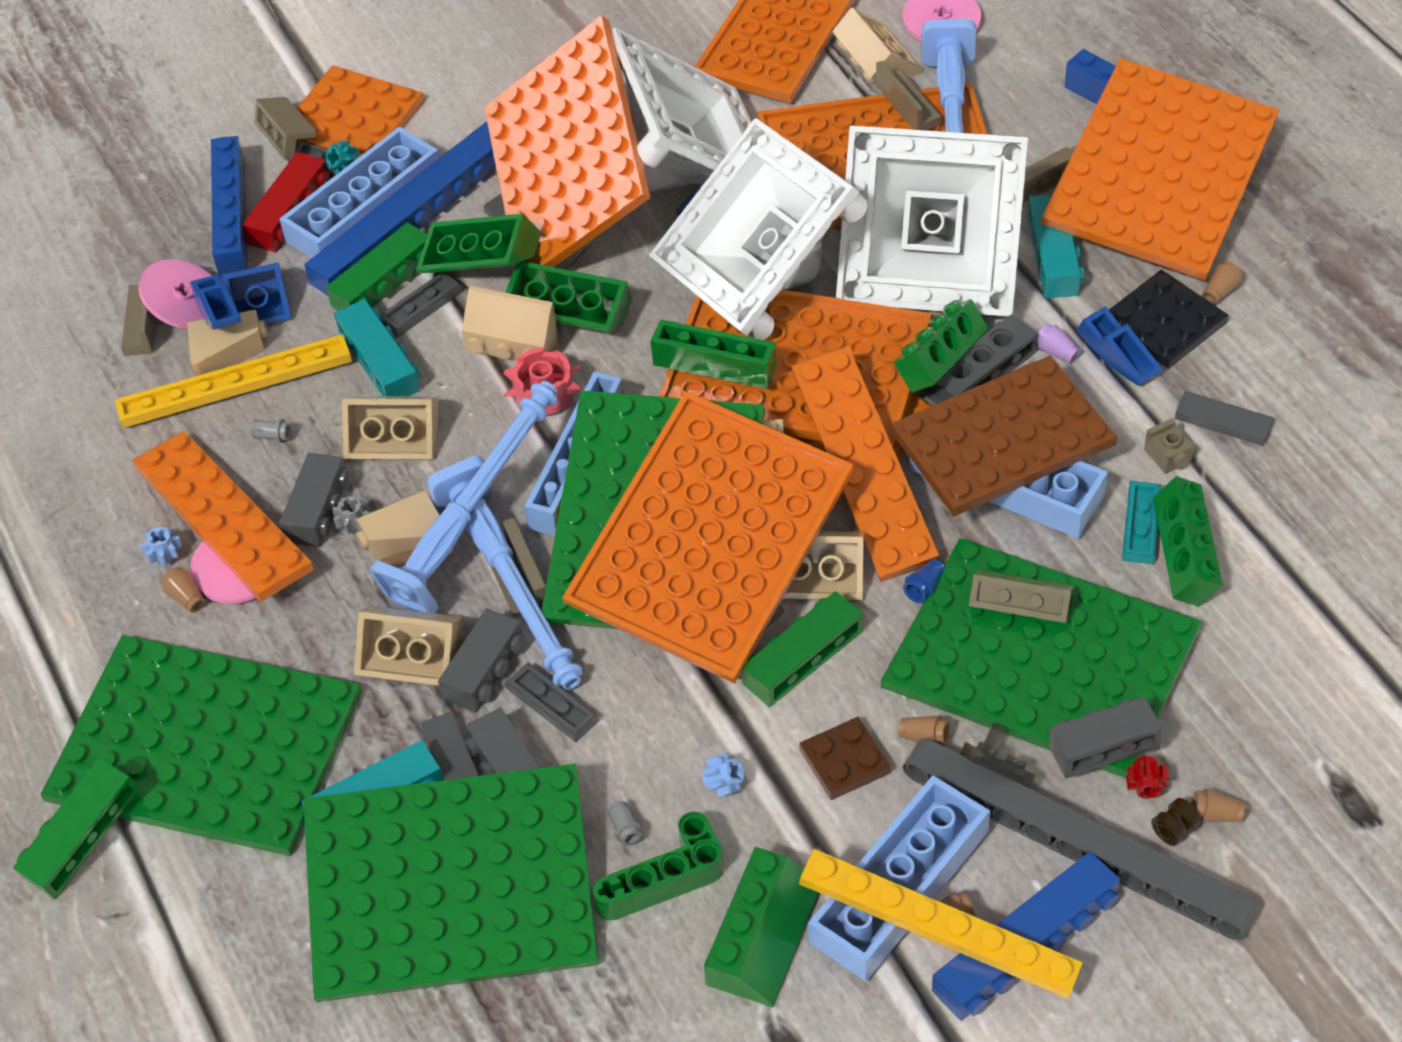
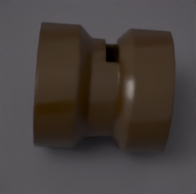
M1183 798L1175 799L1168 805V811L1160 812L1151 820V825L1156 835L1170 846L1177 845L1184 839L1186 831H1193L1201 823L1197 810Z

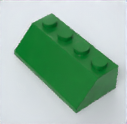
M523 213L431 222L416 271L421 274L512 266L535 256L541 231Z
M525 261L516 264L505 292L553 302L556 323L611 333L624 324L632 301L627 281Z
M756 846L754 847L705 961L704 972L707 986L773 1008L819 895L818 892L799 884L803 869L789 857Z

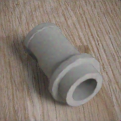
M254 419L251 423V428L263 429L250 431L252 438L276 439L280 443L290 438L291 425L289 422H285L284 419H279L278 421Z
M617 801L612 803L608 807L607 813L615 826L616 839L626 846L637 843L641 838L642 828L638 822L634 821L627 802Z

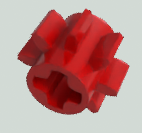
M1142 756L1136 758L1132 762L1133 766L1127 767L1128 775H1125L1127 789H1136L1138 797L1143 799L1155 798L1162 794V788H1168L1169 774L1167 765L1159 766L1158 760L1155 757Z

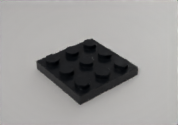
M1162 269L1109 309L1121 327L1128 324L1155 360L1167 369H1170L1227 324L1229 317L1227 313Z

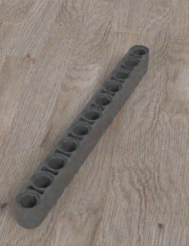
M920 739L902 766L904 773L913 781L924 786L934 775L990 810L991 820L1075 862L1091 851L1120 879L1121 885L1229 939L1242 940L1259 911L1258 904L1251 897L930 739Z

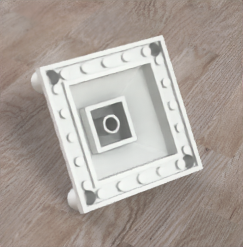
M614 27L611 31L620 69L627 80L625 87L638 142L637 151L642 159L649 192L686 186L687 184L703 185L751 124L750 117L736 87Z
M755 118L649 256L743 334L751 338L765 340L771 335L774 328L773 318L764 311L768 303L783 289L797 288L814 279L821 267L823 254L821 240L832 222L840 216L845 222L854 223L864 216L868 205L866 199L852 185Z
M850 126L845 181L859 191V194L866 199L868 206L860 220L848 223L842 219L836 298L895 308L944 311L943 307L954 300H959L961 303L972 299L980 314L1013 315L1028 137Z

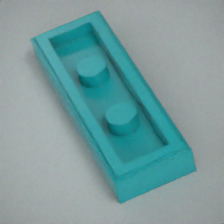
M1139 481L1129 482L1122 561L1154 565L1158 521L1153 497L1161 490V484Z

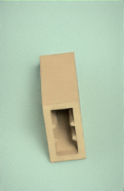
M256 310L240 312V323L212 330L204 319L187 322L190 360L195 376L237 365L264 350L263 338L268 337L265 321H259Z
M424 490L357 518L360 531L355 534L362 550L367 548L373 559H382L415 549L420 539L440 515Z

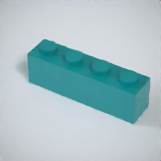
M1053 194L1029 196L1027 217L1043 297L1045 299L1079 296L1080 284L1085 282L1084 267L1078 265L1080 263V249L1078 245L1074 246L1076 236L1041 224L1042 215Z
M363 299L333 313L338 333L344 335L347 346L382 396H411L420 391L418 379L421 378V374L415 362L410 363L408 361L405 348L401 343L396 344L391 328L388 325L384 326L382 324V318L375 307L371 309L367 301Z
M420 740L310 797L442 781L443 777L441 769L424 741Z

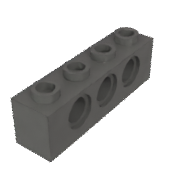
M1012 314L1002 322H997L934 385L928 387V398L937 404L1014 371L1036 353L1038 333Z

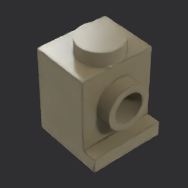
M1173 418L1147 430L1144 450L1165 474L1175 469H1182L1191 462L1194 446L1176 427V421Z

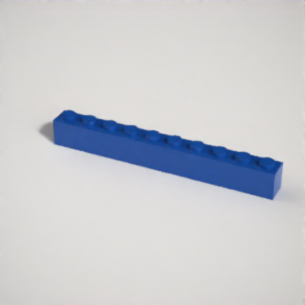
M487 121L306 262L304 265L309 284L328 296L327 285L408 222L420 230L494 171L496 164Z

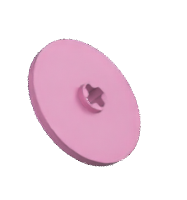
M909 0L903 9L902 20L907 32L922 41V26L928 20L970 19L976 24L977 31L981 23V9L975 0Z
M177 259L160 260L149 265L142 273L138 286L139 295L145 307L156 318L171 326L187 329V322L203 320L194 301L190 281L212 275L198 265Z
M204 541L198 546L191 560L190 573L203 596L212 601L225 604L243 603L256 598Z

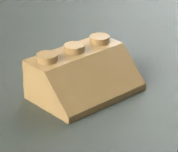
M853 7L850 8L832 31L839 40L837 44L844 51L852 55L850 60L858 67L863 68L864 77L873 84L876 83V62L883 61L891 72L900 69L907 78L918 75L923 71V68L884 23Z
M470 286L462 325V335L466 351L517 361L519 355L535 348H545V352L555 351L559 339L553 302Z
M349 396L343 398V459H434L439 426L438 397Z
M820 531L782 599L827 598L836 591L846 600H863L864 532Z
M368 606L358 612L354 675L439 686V678L461 646L463 617L378 606Z

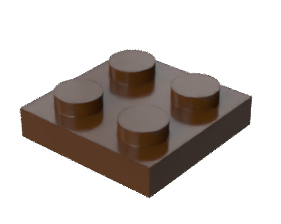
M859 716L799 743L802 755L830 800H834L891 774V766Z

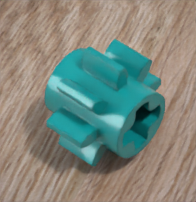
M339 140L338 144L330 145L331 148L326 153V162L329 166L328 169L336 170L337 175L360 157L357 151L358 148L350 146V141Z

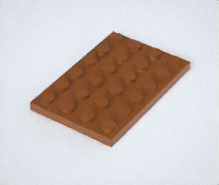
M1051 355L891 423V433L953 517L1116 446L1117 436Z

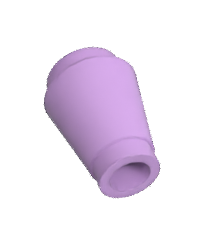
M1047 323L1038 332V349L1069 364L1078 356L1080 349L1076 347L1057 325L1052 326Z

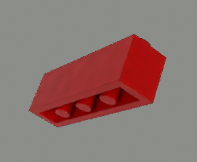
M300 152L295 153L242 223L247 245L274 253L279 250L281 245L285 243L280 218L330 180L325 159Z

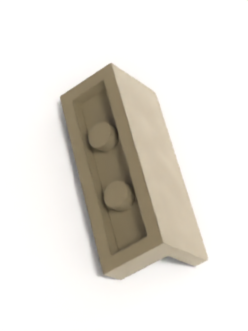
M883 61L876 62V87L913 130L927 131L941 125L939 113L900 69L891 72Z
M287 97L256 99L254 123L284 160L292 159L295 155L296 139L316 137L315 129Z
M1076 146L1071 149L1065 147L1025 168L1022 203L1029 200V196H1037L1058 185Z
M139 284L129 285L121 345L124 356L153 354L157 318L143 304L139 295Z
M515 518L502 521L505 538L513 550L512 559L539 607L542 608L546 586ZM490 566L512 616L522 615L496 568Z
M978 570L973 575L969 606L1066 623L1074 586Z

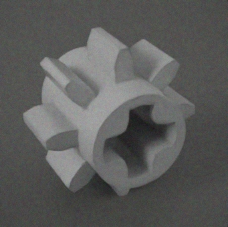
M357 496L341 498L338 507L332 508L336 529L343 527L347 535L359 532L357 518L369 514L368 502L364 501L361 503Z

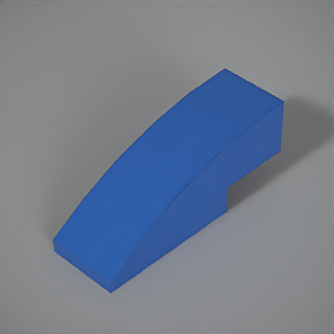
M218 274L190 281L194 301L206 324L212 330L241 322V317L225 282L222 283Z
M1106 306L1083 319L1076 331L1100 358L1134 384L1140 386L1163 371L1162 367L1129 325L1125 324L1121 327Z

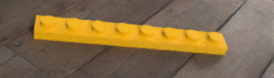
M341 334L115 399V404L121 425L125 428L350 363L352 359L344 335Z
M813 849L799 880V884L1066 999H1069L1083 963L816 849Z

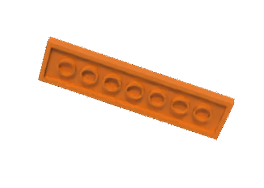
M846 346L792 366L793 375L825 451L854 464V471L842 492L859 532H864V544L880 582L920 568L932 559L940 560L938 551L850 347Z
M185 431L132 459L135 469L260 602L314 570L312 562Z

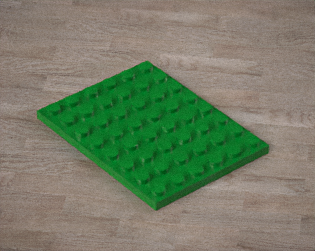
M580 391L542 606V613L549 623L618 629L565 604L562 597L681 398ZM708 400L763 424L764 405Z
M959 538L944 565L945 569L933 595H929L925 599L881 679V688L1050 750L1049 736L1051 727L1064 720L1072 721L1084 717L1094 710H1105L1117 706L1122 701L1128 699L1135 700L1145 696L1157 719H1159L1201 629L1202 621ZM978 570H985L1074 586L1067 622L1062 623L969 606L974 573ZM1142 753L1099 767V769L1126 779L1125 775H1128L1127 767L1133 766L1132 762L1136 758L1141 757Z
M122 635L41 792V796L46 802L60 805L65 795L72 792L80 782L85 769L93 765L99 757L130 776L140 788L118 818L291 857L305 825L304 809L301 801L303 798H308L319 792L361 695V686L358 683Z
M576 763L303 798L313 995L316 1002L598 965Z

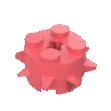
M542 347L528 350L518 356V362L514 368L505 369L504 375L513 382V388L507 391L504 396H515L519 406L522 399L531 398L533 395L531 386L535 383L541 384L542 381H547L557 389L556 396L558 401L556 405H547L545 408L547 415L555 414L562 409L570 407L573 402V394L580 393L581 387L572 381V374L581 368L580 365L570 366L567 357L562 352L556 350L545 352V348Z

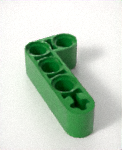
M693 811L684 814L679 819L678 831L681 848L598 879L593 887L598 915L605 920H617L719 880L724 870L722 850L706 816L700 812ZM691 832H699V833H700V834L694 835V836H693V835H689ZM706 859L713 860L711 863H702L701 861ZM671 872H681V874L676 876L669 875ZM639 884H648V885H649V886H647V887H645V888H637V887H636V886H638Z

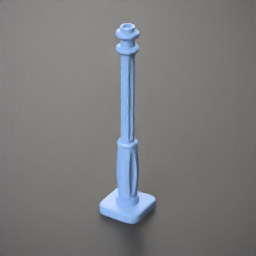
M970 19L928 20L922 26L921 58L926 66L937 67L940 102L945 108L946 132L963 133L961 106L965 101L964 66L974 61L976 49V24Z
M542 381L541 384L535 383L531 386L533 394L531 398L521 400V412L455 503H448L446 509L429 527L418 542L405 566L397 568L377 560L370 567L369 572L390 600L412 611L437 612L439 606L427 589L426 580L452 550L466 524L471 521V511L537 420L543 421L546 419L547 413L545 408L547 405H556L558 401L556 396L557 389L551 383Z
M481 456L469 457L435 472L428 478L427 486L430 499L439 515L446 509L448 503H455L482 466L484 459ZM490 485L471 511V521L465 527L476 546L486 558L488 565L496 568L546 656L543 664L545 669L555 672L552 680L553 683L563 687L565 690L573 689L581 682L580 677L583 669L580 665L571 663L573 659L572 650L562 647L512 559L513 550L508 545L496 517L484 501L492 492V486Z

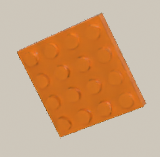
M332 65L296 108L316 131L315 138L296 139V145L304 141L329 149L331 144H338L339 140L350 141V146L357 147V151L361 156L395 129L405 126L424 102L423 92Z

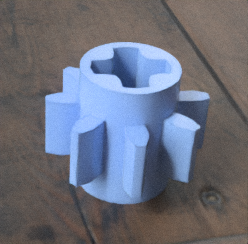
M157 527L149 531V533H145L147 542L141 544L144 555L148 556L151 564L157 562L166 565L175 558L178 559L179 556L176 549H180L183 546L180 537L175 535L173 528L167 530L163 527Z
M726 752L706 760L708 766L703 770L702 779L707 789L710 791L717 790L718 797L732 794V792L741 789L738 783H741L744 779V769L737 759H730L729 753Z

